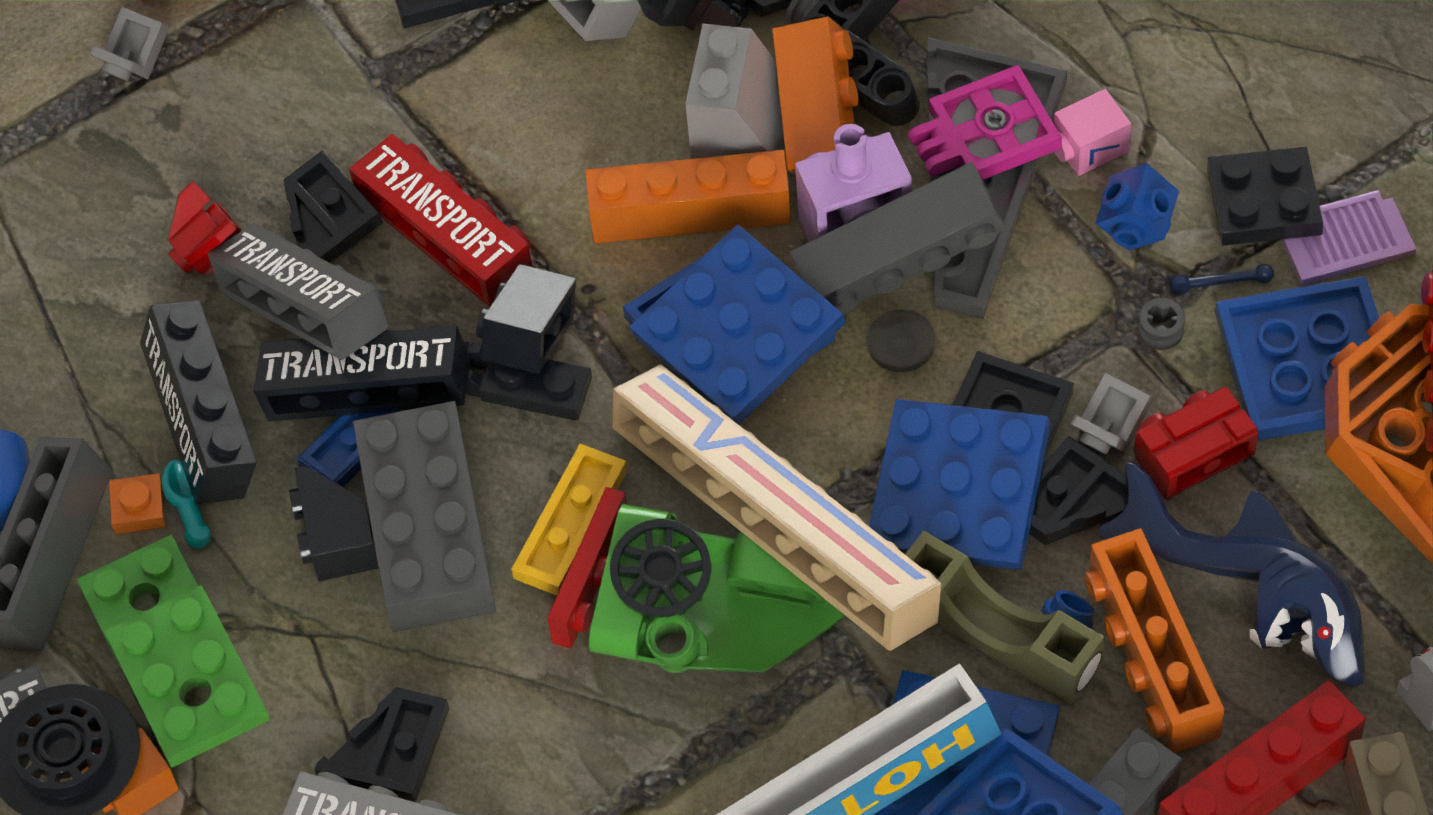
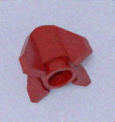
M193 180L178 194L167 238L173 248L167 254L188 275L194 269L201 275L214 273L207 253L239 233L242 229L221 203L217 204L214 201L205 209L204 206L211 198Z

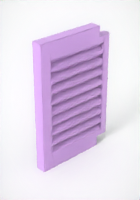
M1378 190L1321 205L1320 209L1323 219L1322 235L1281 239L1301 286L1416 255L1417 250L1393 197L1383 200Z

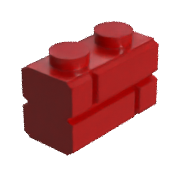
M1222 387L1210 394L1208 391L1202 390L1190 396L1184 402L1181 409L1167 416L1163 413H1156L1144 420L1139 426L1138 431L1135 432L1134 454L1143 470L1153 479L1163 498L1169 499L1256 453L1258 431L1247 413L1240 409V404L1227 387Z

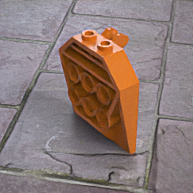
M1409 304L1396 316L1390 311L1386 312L1367 331L1371 338L1359 346L1351 342L1331 361L1330 364L1334 368L1331 371V377L1325 384V455L1433 564V484L1431 483V479H1433V452H1428L1425 444L1428 422L1432 419V414L1422 405V402H1426L1424 398L1426 374L1431 370L1430 353H1425L1423 350V332L1426 323L1429 321V305ZM1385 433L1396 435L1403 442L1404 446L1400 447L1392 444L1387 439Z

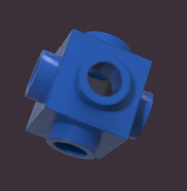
M1148 163L1115 173L1110 176L1108 185L1102 194V204L1096 224L1113 237L1116 243L1128 251L1164 240L1171 226V217L1179 190Z

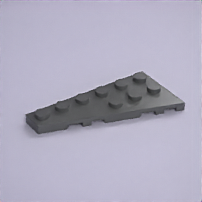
M927 38L928 107L929 99L1019 65L1053 122L1054 113L1057 111L1067 83V71ZM929 112V121L934 120ZM1040 158L983 180L1006 227V231L998 234L989 245L979 249L969 248L951 257L944 267L934 271L935 307L981 319L984 318ZM961 166L935 176L931 175V182L960 168Z

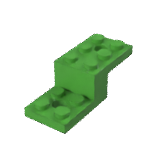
M172 534L76 579L140 710L143 711L171 768L270 721L267 710L203 586L197 585ZM144 593H155L160 596L158 603L149 610L141 611L133 608L137 597ZM205 687L212 691L210 698L202 705L188 706L183 703L184 697L193 688Z

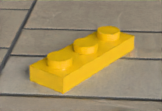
M579 444L511 568L513 579L556 596L558 595L605 487L618 490L628 472L626 460Z

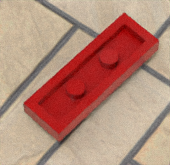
M605 487L547 618L551 640L554 644L572 649L579 631L585 633L590 627L595 611V603L592 601L598 588L601 586L616 518L621 505L627 504L625 492Z

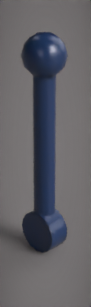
M1260 264L1255 270L1195 278L1177 275L1169 280V285L1173 294H1183L1190 290V288L1257 280L1260 283H1268L1274 277V270L1268 264Z

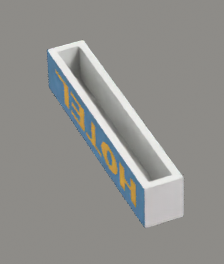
M959 663L716 815H873L999 737L1002 733L986 700Z

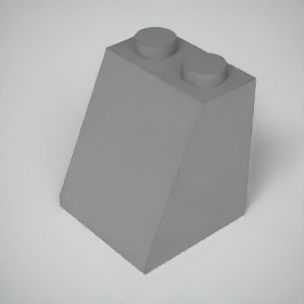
M702 24L685 103L691 159L784 150L787 180L789 183L791 172L787 170L776 60L752 29Z

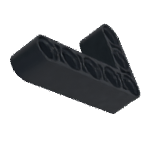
M820 0L801 22L829 17L844 30H847L853 47V57L847 60L849 72L856 66H867L863 72L849 75L856 84L858 104L891 126H901L912 121L919 112L920 101L910 75L905 69L865 42V39L899 0ZM861 4V7L855 12L844 13L845 9L849 6ZM892 92H904L902 96L896 100H885L886 96H888Z

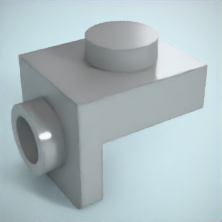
M121 7L105 49L93 46L90 55L103 61L104 64L101 70L110 75L128 81L132 73L148 80L170 27L162 22Z
M1105 373L1082 417L1075 415L1071 424L1083 431L1079 441L1106 455L1111 446L1125 453L1154 398Z

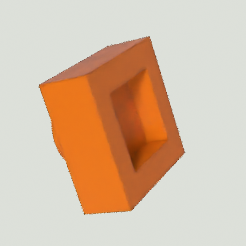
M160 473L109 480L111 525L115 535L166 528L165 497L162 492V477Z

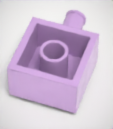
M846 124L839 127L834 134L835 150L827 153H815L805 160L795 163L798 220L809 242L912 191V177L890 132L875 137H867V135H863L864 129L855 124Z

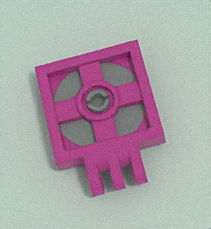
M1019 65L929 99V112L934 120L916 126L908 133L911 143L914 146H918L916 152L921 160L926 161L925 167L932 176L973 162L984 180L1058 151L1062 146L1061 135Z

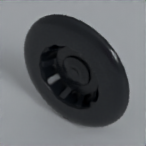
M58 685L38 691L25 698L0 723V797L8 806L22 815H92L102 810L122 793L132 778L137 765L140 740L138 729L131 713L113 695L88 685ZM95 747L101 748L99 754L94 753ZM29 760H31L32 764L28 768H26L29 763ZM88 765L91 766L87 771H85L83 774H81V772H82ZM40 776L48 777L47 781L40 780ZM72 777L71 780L60 782V779Z

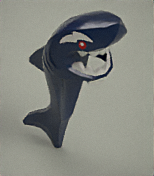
M1129 462L1125 465L1128 503L1123 513L1100 527V538L1109 539L1141 528L1152 553L1165 561L1219 576L1259 583L1257 627L1250 628V639L1261 649L1282 647L1283 644L1290 643L1291 635L1304 630L1307 634L1301 638L1302 651L1315 658L1331 679L1352 688L1363 684L1365 674L1363 626L1360 609L1349 582L1333 563L1314 549L1298 542L1278 510L1261 493L1250 491L1239 522L1226 536H1210L1183 528L1168 513L1151 476L1136 463Z

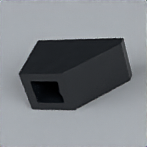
M306 466L295 468L298 488L290 489L289 495L295 520L304 518L306 532L297 534L303 564L313 563L318 581L379 569L371 521L365 499Z

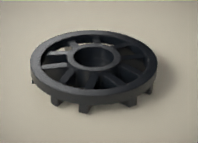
M653 519L634 526L621 537L611 556L610 576L617 595L627 607L646 618H662L685 614L686 610L702 600L710 581L712 564L706 544L692 528L675 520ZM653 530H666L665 546H654ZM674 531L688 537L691 542L674 549ZM645 533L646 551L628 546L639 535ZM699 550L702 560L686 564L681 563V558ZM624 555L639 560V566H620V559ZM702 571L697 587L685 577ZM619 576L637 580L626 592ZM677 584H680L690 593L681 602H679L671 590ZM647 586L652 591L645 605L634 599ZM662 594L666 596L672 605L668 607H655Z

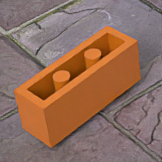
M829 17L772 28L787 170L795 176V163L803 161L815 153H827L835 150L834 134L836 130L843 125L854 124L853 107L858 105V92L853 78L849 77L847 61L853 57L852 41L847 30H844Z

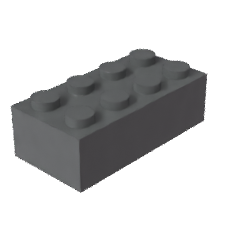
M451 401L353 421L384 601L393 632L496 612L456 402Z

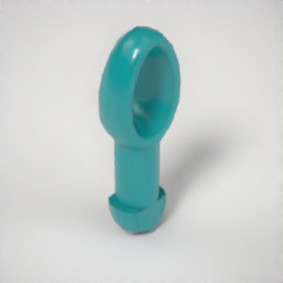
M172 460L163 470L161 479L162 492L166 501L178 509L185 529L184 539L186 543L193 549H203L211 541L210 527L205 525L198 504L195 505L182 462L180 460Z

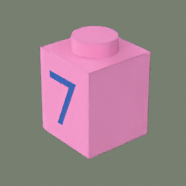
M1106 88L1054 113V125L1062 137L1061 149L1054 153L1061 162L1068 161L1078 176L1129 152L1131 122Z

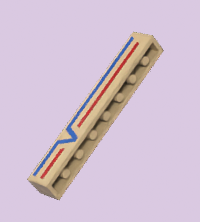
M660 364L613 389L612 428L887 650L895 649L938 623L941 582L931 572L921 568L903 554L894 543L884 539L866 525L858 515L844 508L830 497L822 487L812 483L794 469L786 459L780 458L762 444L754 434L744 430L725 415L718 406L711 404L694 391L686 381L679 379Z

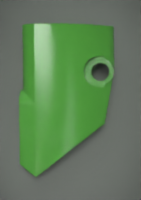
M622 504L616 518L591 624L589 650L590 652L657 664L663 670L670 673H681L688 669L763 673L810 644L846 616L745 534L739 533L735 539L697 532L707 546L712 564L710 581L702 600L694 604L682 615L677 614L662 618L643 617L627 607L613 587L610 576V561L613 550L627 531L642 522L653 519H670L678 522L679 520L676 514ZM653 530L654 546H665L666 530ZM674 531V549L691 542L688 537ZM645 533L639 535L628 546L646 551ZM699 550L681 558V563L686 564L702 560ZM622 555L620 566L638 567L639 560ZM702 571L685 577L697 587ZM619 576L626 592L637 580ZM680 584L671 589L679 602L690 595ZM646 586L634 600L645 605L652 589ZM664 594L661 595L655 607L672 606ZM680 633L686 636V643L680 651L665 653L660 650L661 642L667 635Z

